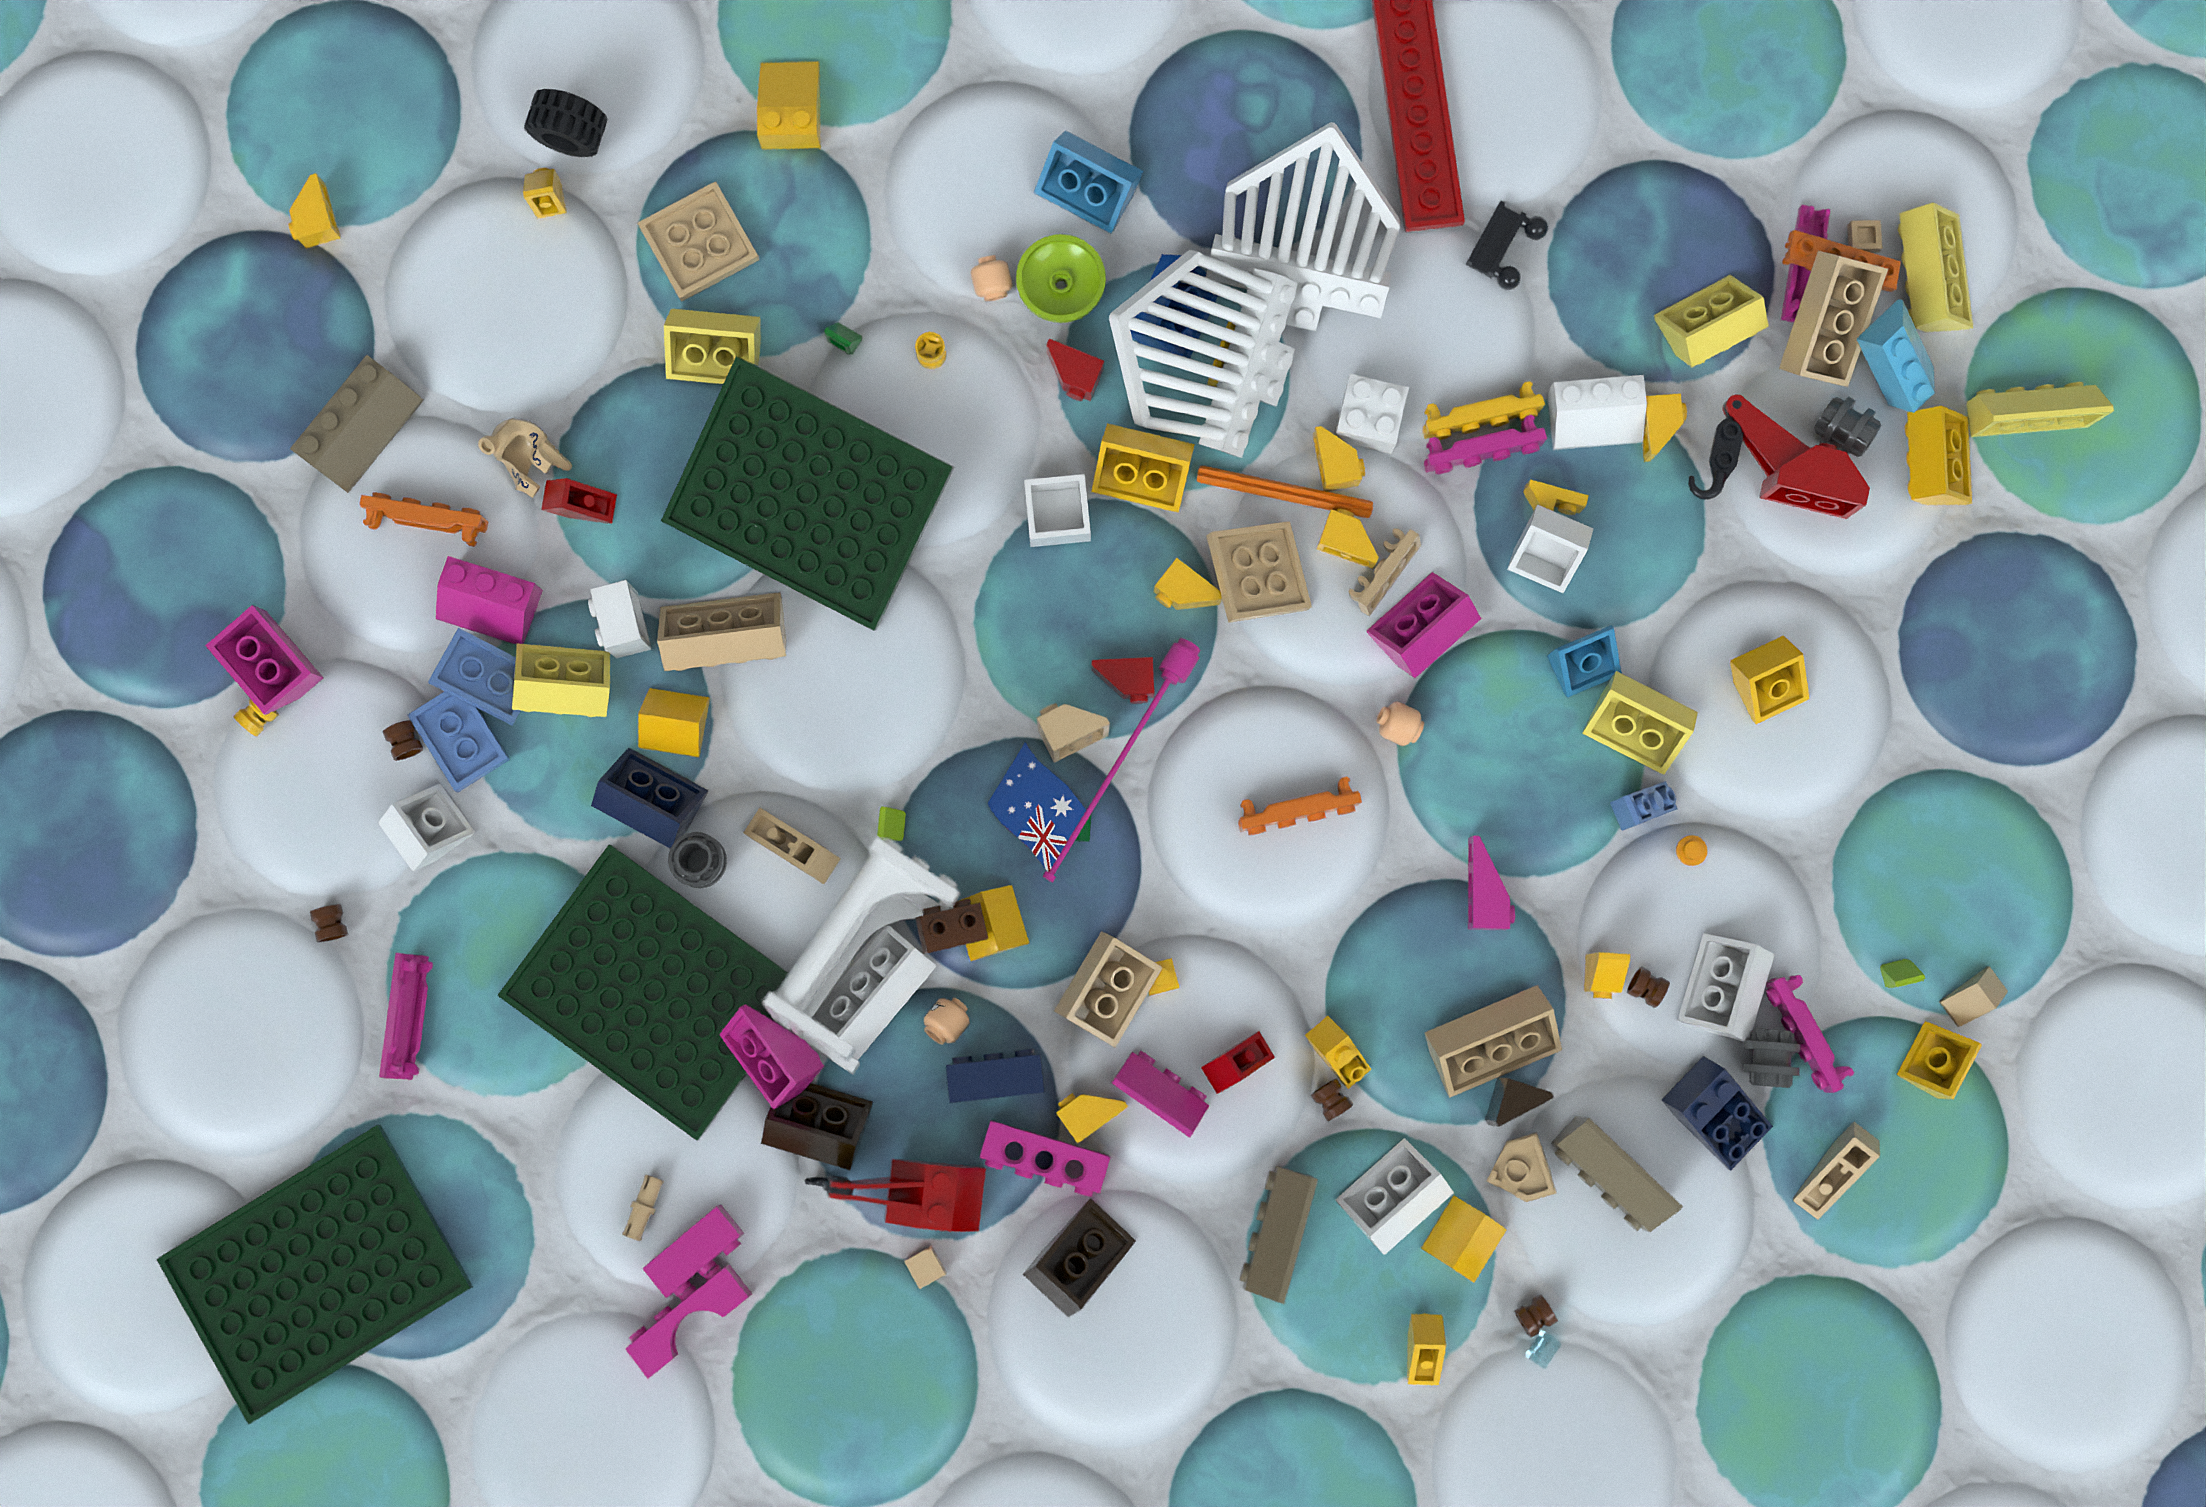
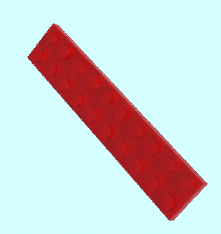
M1371 0L1405 232L1463 226L1465 217L1433 1Z

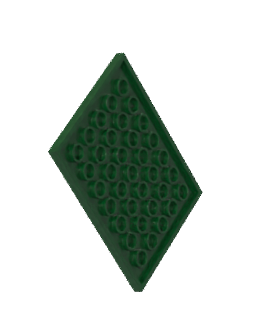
M736 356L661 522L875 631L887 610L955 467Z
M609 844L497 996L693 1139L699 1141L747 1075V1072L719 1034L739 1008L745 1004L774 1021L763 1002L770 992L775 994L789 973Z
M376 1125L156 1259L248 1425L473 1288L381 1125Z

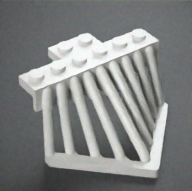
M1330 122L1227 183L1224 197L1222 235L1215 234L1210 257L1250 274H1253L1255 268L1279 274L1298 283L1295 298L1291 303L1286 319V325L1316 331L1322 306L1381 318L1391 277V272H1387L1385 269L1399 232L1401 220L1338 126ZM1321 147L1298 252L1291 251L1310 153ZM1334 150L1340 160L1317 256L1310 255V250ZM1296 161L1279 247L1277 248L1273 247V239L1284 168ZM1350 173L1356 182V186L1353 191L1335 259L1332 260L1328 259ZM1271 176L1261 243L1259 244L1254 242L1259 186L1261 181ZM1247 190L1242 238L1236 239L1234 235L1236 197ZM1364 197H1366L1372 208L1357 256L1353 264L1347 263ZM1381 219L1387 228L1375 264L1368 268L1366 264ZM1207 269L1206 278L1248 289L1246 285Z
M1188 250L1111 312L1109 321L1134 424L1148 429L1200 437L1198 444L1242 458L1244 449L1248 444L1253 421L1258 413L1260 401L1277 407L1279 398L1283 393V385L1288 370L1292 365L1295 349L1279 341L1286 326V319L1291 303L1294 301L1298 283L1279 274L1255 268L1253 274H1250L1200 252ZM1197 266H1201L1246 285L1248 288L1247 293L1191 271ZM1178 281L1195 286L1238 303L1242 307L1241 312L1172 286ZM1162 296L1233 323L1236 325L1235 331L1154 303V301ZM1142 311L1229 342L1230 346L1229 349L1134 317ZM1130 330L1224 362L1223 368L1137 343L1132 340ZM1136 355L1207 376L1218 381L1217 387L1139 368ZM1142 381L1213 400L1211 405L1205 406L1145 393ZM1148 406L1206 418V421L1203 425L1151 417Z

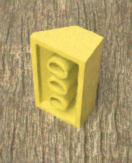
M1935 203L1899 213L1900 224L1898 225V233L1903 240L1904 248L1901 259L1907 273L1905 290L1910 297L1911 305L1908 313L1915 328L1924 332L1972 329L1973 321L1959 214Z
M2083 382L2069 383L2062 388H2054L2053 384H2046L2036 387L2035 390L2026 391L2025 387H2013L2002 393H1995V389L1978 391L1975 397L1966 402L1971 437L2088 428L2114 412L2113 405L2096 385L2084 386Z

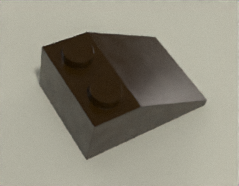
M1090 1198L1041 1251L1022 1275L1069 1318L1082 1310L1136 1240Z

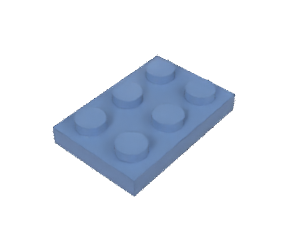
M458 628L428 683L512 726L521 711L512 710L516 657Z
M445 691L408 714L409 719L455 792L462 791L510 760L480 710Z

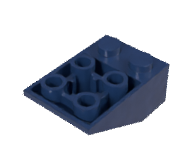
M1705 1056L1662 1099V1102L1673 1115L1730 1171L1773 1127L1728 1071Z

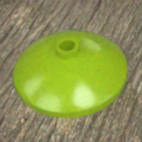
M1050 235L1034 242L1022 255L1016 271V285L1022 302L1033 314L1050 322L1066 323L1083 318L1098 305L1105 289L1106 272L1101 257L1089 243L1071 235ZM1062 281L1067 286L1064 289H1058L1056 284Z

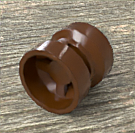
M411 720L395 723L385 728L382 732L385 740L393 746L390 752L395 761L410 758L423 751L420 740L414 738L415 727Z
M341 904L324 906L310 911L311 920L318 927L315 932L317 942L331 941L348 935L346 925L341 923L343 915Z
M1640 967L1629 983L1627 994L1635 998L1641 997L1645 999L1646 1004L1656 1008L1665 997L1670 981L1662 977L1656 978L1651 975L1650 970Z
M1337 1078L1311 1094L1315 1103L1323 1104L1322 1114L1327 1121L1338 1117L1353 1106L1349 1097L1339 1093L1342 1086Z
M1541 1294L1532 1299V1305L1527 1307L1521 1306L1514 1310L1519 1323L1530 1338L1538 1335L1543 1326L1551 1327L1558 1322L1553 1310Z

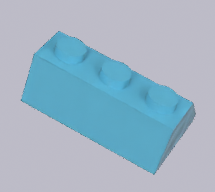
M1898 299L1857 338V341L1888 405L1914 413L1935 393L1934 366L1903 300Z

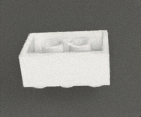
M1643 375L1554 382L1547 391L1553 450L1643 442L1647 408Z
M1703 933L1677 1021L1724 1037L1749 1041L1775 954L1756 944Z
M1404 1138L1335 1200L1367 1238L1385 1255L1454 1192L1442 1175Z

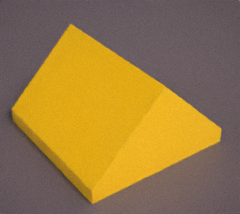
M649 688L638 713V748L700 758L710 698Z
M1012 885L982 891L961 899L970 898L971 904H981L988 935L987 940L965 944L970 961L1030 944Z
M1925 1021L1897 1075L1937 1099H1954L1982 1044Z
M1453 1195L1421 1246V1249L1475 1283L1507 1229L1486 1214Z

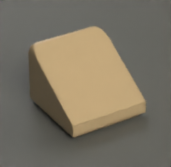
M932 1245L904 1261L919 1289L947 1274Z

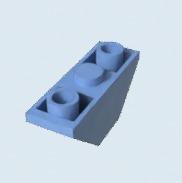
M1666 781L1610 802L1622 831L1677 810L1675 793L1668 787Z

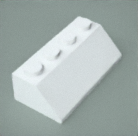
M887 925L878 930L851 961L812 1020L855 1048V1052L851 1057L858 1060L883 1029L888 1026L899 1010L908 1002L920 985L929 977L937 965L891 926Z

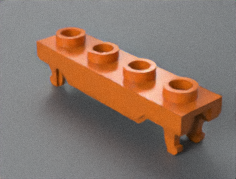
M1793 230L1789 232L1788 242L1785 243V248L1789 250L1785 253L1782 264L1789 265L1793 263L1811 271L1819 250L1887 268L1888 271L1881 290L1888 292L1896 290L1901 261L1801 231Z
M373 492L372 496L361 495L360 507L366 509L367 515L366 519H363V523L373 530L378 529L383 516H387L395 524L452 534L462 530V540L472 547L477 545L475 539L479 532L485 533L487 531L488 521L480 515V511L475 509L462 508L461 512L450 510V506L433 502L432 506L420 505L421 501L403 497L402 501L391 500V496L378 492Z
M1343 777L1338 781L1339 795L1337 796L1328 791L1269 804L1262 813L1257 814L1252 801L1246 799L1240 804V807L1244 810V817H1240L1238 820L1240 832L1248 831V835L1251 836L1266 832V826L1277 824L1278 829L1296 825L1295 820L1307 817L1308 822L1325 819V813L1337 810L1338 815L1352 813L1356 811L1355 806L1362 803L1359 791L1353 792L1348 783L1350 778Z

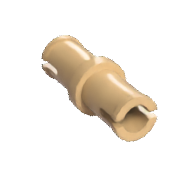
M645 1174L637 1199L632 1201L630 1205L633 1209L622 1233L623 1236L637 1241L642 1240L650 1214L654 1215L656 1209L653 1207L664 1183L663 1180Z

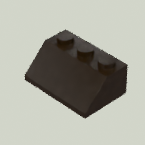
M810 1083L802 1093L773 1110L770 1107L765 1118L761 1144L851 1171L863 1138L873 1101Z

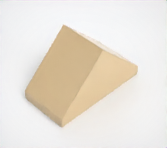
M1987 966L1939 1002L1957 1027H1960L1996 1009L2008 993V990L1991 967Z

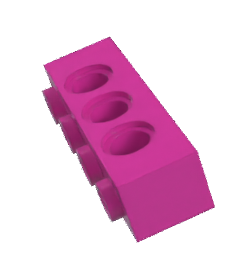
M991 1120L979 1158L986 1159L984 1164L986 1166L1002 1170L1004 1165L1016 1168L1014 1174L1032 1179L1033 1174L1046 1177L1044 1183L1062 1188L1063 1183L1076 1186L1074 1192L1092 1197L1093 1192L1099 1194L1101 1192L1111 1157ZM1010 1142L1020 1143L1024 1150L1022 1157L1016 1160L1010 1159L1005 1151L1007 1144ZM1040 1151H1048L1052 1154L1054 1161L1049 1168H1040L1036 1164L1035 1157ZM1071 1160H1078L1083 1165V1172L1078 1177H1070L1065 1171L1066 1164Z

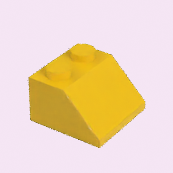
M1784 635L1730 660L1733 683L1755 724L1809 700L1803 653Z

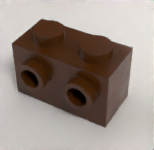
M970 898L956 901L953 909L941 911L940 905L922 909L923 916L915 917L923 954L988 939L981 904H971Z

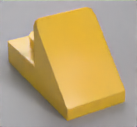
M1531 479L1525 485L1523 491L1533 510H1535L1537 505L1554 511V507H1557L1559 512L1567 515L1580 513L1586 507L1589 496Z

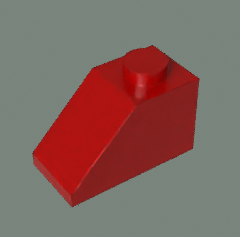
M1048 339L1047 354L1063 391H1066V395L1074 400L1083 401V399L1091 401L1104 371V360Z
M568 478L547 480L541 510L566 518L611 524L613 522L617 494Z
M1153 657L1092 660V671L1122 699H1130L1132 704L1147 703L1148 698H1154Z
M1260 1031L1220 1054L1202 1066L1201 1069L1218 1094L1242 1081L1274 1059L1275 1056Z

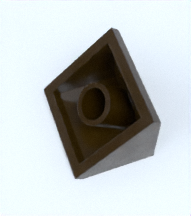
M1497 1078L1485 1121L1487 1125L1500 1127L1552 1100L1554 1096L1552 1092L1510 1078Z

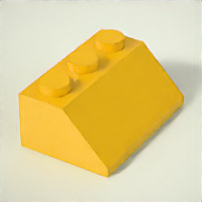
M1942 405L1916 410L1914 413L1907 412L1905 434L1908 438L1909 451L1906 454V461L1910 468L1908 493L1911 496V500L1924 505L1972 504L1968 417Z
M1107 423L1101 441L1091 492L1179 513L1195 444Z

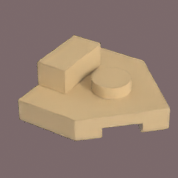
M1537 1132L1508 1140L1487 1182L1508 1191L1525 1202L1556 1194L1557 1191L1552 1179V1173Z

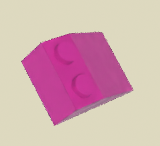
M746 1004L739 1008L719 1034L773 1110L802 1093L824 1068L818 1053L804 1039Z

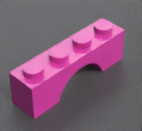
M730 1264L723 1269L719 1265L704 1276L707 1282L698 1290L694 1285L679 1296L682 1303L673 1310L668 1305L654 1317L657 1323L647 1330L645 1326H642L629 1337L632 1343L625 1350L647 1379L678 1355L676 1333L681 1321L688 1314L696 1311H710L724 1318L753 1294Z

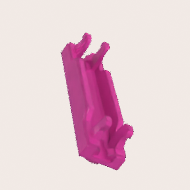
M1801 205L1798 208L1795 230L1828 239L1827 229L1831 209L1814 210V206ZM1793 263L1789 264L1781 320L1795 321L1811 271H1808L1803 266Z
M1529 415L1521 423L1522 433L1513 428L1456 441L1451 449L1448 450L1442 449L1438 438H1430L1426 444V449L1429 448L1430 454L1424 460L1426 473L1435 471V474H1444L1452 471L1454 466L1464 464L1465 468L1480 465L1482 460L1493 458V461H1500L1511 457V453L1522 451L1523 455L1537 452L1547 440L1545 429H1537L1533 422L1535 417Z
M395 953L379 1078L412 1080L413 1075L419 1074V1068L415 1064V1059L420 1050L428 991L426 975L433 968V963L428 962V956Z
M1801 975L1789 976L1790 979L1787 981L1784 977L1768 980L1766 982L1768 989L1766 990V996L1774 1007H1778L1782 1014L1781 1023L1784 1029L1792 1031L1797 1044L1801 1045V1050L1798 1054L1804 1062H1808L1813 1071L1811 1077L1818 1089H1823L1824 1093H1835L1843 1089L1842 1080L1846 1076H1853L1854 1071L1849 1066L1833 1067L1835 1056L1805 1001L1795 998L1792 992L1802 985L1803 979Z

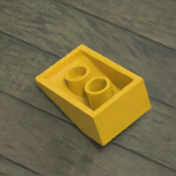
M819 62L760 63L757 99V137L762 149L821 148Z

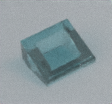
M1543 1330L1527 1351L1526 1357L1545 1369L1560 1348L1561 1342Z

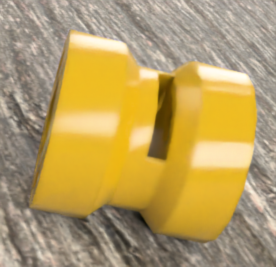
M925 332L917 338L915 350L921 366L926 369H936L942 366L946 360L945 344L942 337L935 332Z
M250 699L249 705L245 709H240L233 717L244 729L257 737L264 730V725L267 722L273 721L279 713L275 710L265 715Z

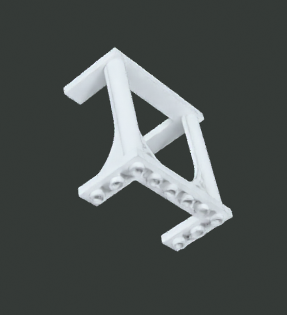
M879 838L875 839L869 848L870 857L778 991L775 994L770 992L763 1002L775 1023L804 1039L810 1047L852 1075L860 1066V1062L851 1057L855 1052V1048L812 1020V1018L859 949L871 935L894 922L923 916L922 909L940 905L941 911L953 909V905L959 898V891L955 889L957 884L943 874L939 878L928 871L930 868L928 864L915 856L912 859L907 858L901 853L903 849L888 838L884 842ZM928 896H935L940 900L939 903L932 900Z

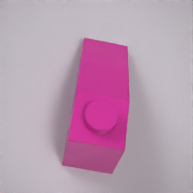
M1473 835L1468 838V930L1510 929V924H1514L1515 907L1510 905V897L1480 836Z

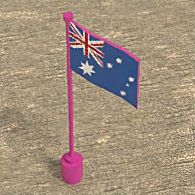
M1180 638L1169 649L1159 666L1160 671L1163 672L1161 677L1165 680L1087 810L1071 789L1035 757L1026 742L988 802L991 811L1003 826L1034 853L1047 870L1042 876L1046 880L1053 883L1056 879L1054 874L1170 683L1177 685L1178 682H1186L1199 660L1198 654L1201 651L1192 642Z

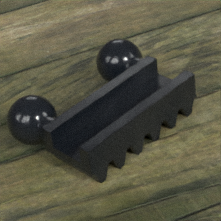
M1500 201L1465 265L1491 279L1495 277L1502 289L1512 290L1520 283V272L1513 266L1500 267L1501 260L1520 227L1524 228L1528 238L1540 240L1547 234L1548 224L1540 216L1529 218L1524 212L1518 214L1505 207V202Z

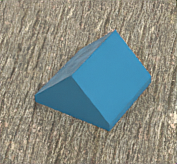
M1612 625L1560 646L1547 655L1567 698L1610 680L1615 671L1622 674L1615 631Z

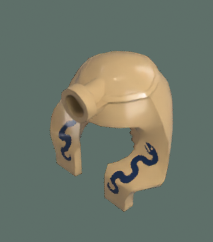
M515 418L505 420L495 427L492 435L484 436L478 442L479 448L484 454H493L496 460L504 463L514 480L516 490L524 492L532 498L537 494L540 485L527 476L531 464H534L545 474L548 473L552 465L564 471H569L572 468V463L547 439V434L536 424L527 420Z

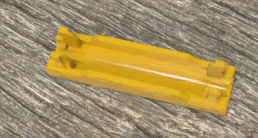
M1527 381L1519 389L1520 399L1513 395L1502 396L1455 407L1449 415L1442 417L1436 404H1428L1427 409L1424 411L1428 420H1426V424L1422 427L1424 439L1435 437L1443 440L1449 438L1451 433L1462 431L1463 434H1470L1480 430V426L1491 424V427H1500L1508 424L1510 419L1520 417V420L1524 421V418L1529 415L1537 417L1545 405L1543 395H1535L1531 389L1533 386L1532 382Z

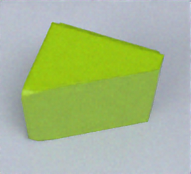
M881 806L877 836L881 840L888 838L892 841H902L904 838L906 813L902 810Z
M1909 959L1880 966L1883 981L1887 988H1897L1921 982L1925 979L1922 971Z

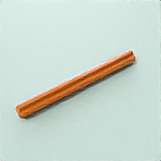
M1203 465L1198 469L1197 482L1326 510L1337 511V509H1344L1352 512L1355 516L1369 518L1373 510V502L1369 500Z

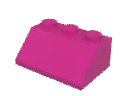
M448 556L437 585L435 619L515 645L517 643L524 644L543 590L533 582Z
M1432 572L1367 630V633L1399 668L1413 678H1416L1480 621L1481 617L1468 594Z
M251 605L205 645L265 715L300 699L324 678L269 613L254 605Z
M1140 1050L1138 1055L1131 1052L1111 1083L1190 1138L1210 1106L1204 1102L1207 1096L1193 1086L1188 1091L1178 1083L1181 1078L1166 1068L1163 1073L1153 1066L1156 1060Z

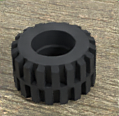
M542 89L537 90L534 94L524 129L533 139L552 150L575 157H593L598 152L608 119L606 114L596 105L580 96L562 90Z

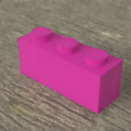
M718 1205L642 1269L665 1298L673 1293L679 1297L692 1286L689 1280L698 1272L701 1276H704L717 1265L714 1259L724 1252L728 1256L740 1246L741 1242L738 1239L745 1233L724 1207Z

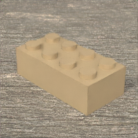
M1818 250L1779 369L1799 376L1848 387L1861 350L1857 338L1869 327L1888 269Z

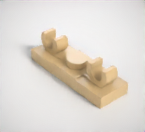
M1394 528L1392 531L1393 536L1398 538L1399 542L1394 545L1387 541L1383 543L1385 550L1391 554L1386 560L1382 559L1377 564L1374 570L1373 581L1369 583L1367 578L1359 576L1357 579L1358 583L1365 587L1362 592H1355L1353 589H1349L1350 597L1354 601H1358L1360 610L1368 616L1372 614L1420 548L1419 534L1410 529L1404 535L1401 530Z

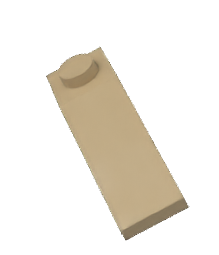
M762 808L758 809L743 832L822 884H825L841 859Z
M1853 1122L1831 1145L1795 1194L1793 1201L1818 1220L1880 1157L1879 1140L1856 1122Z

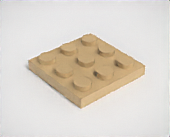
M716 181L637 223L681 302L760 260Z
M1290 521L1214 531L1206 535L1228 623L1307 611L1312 608Z

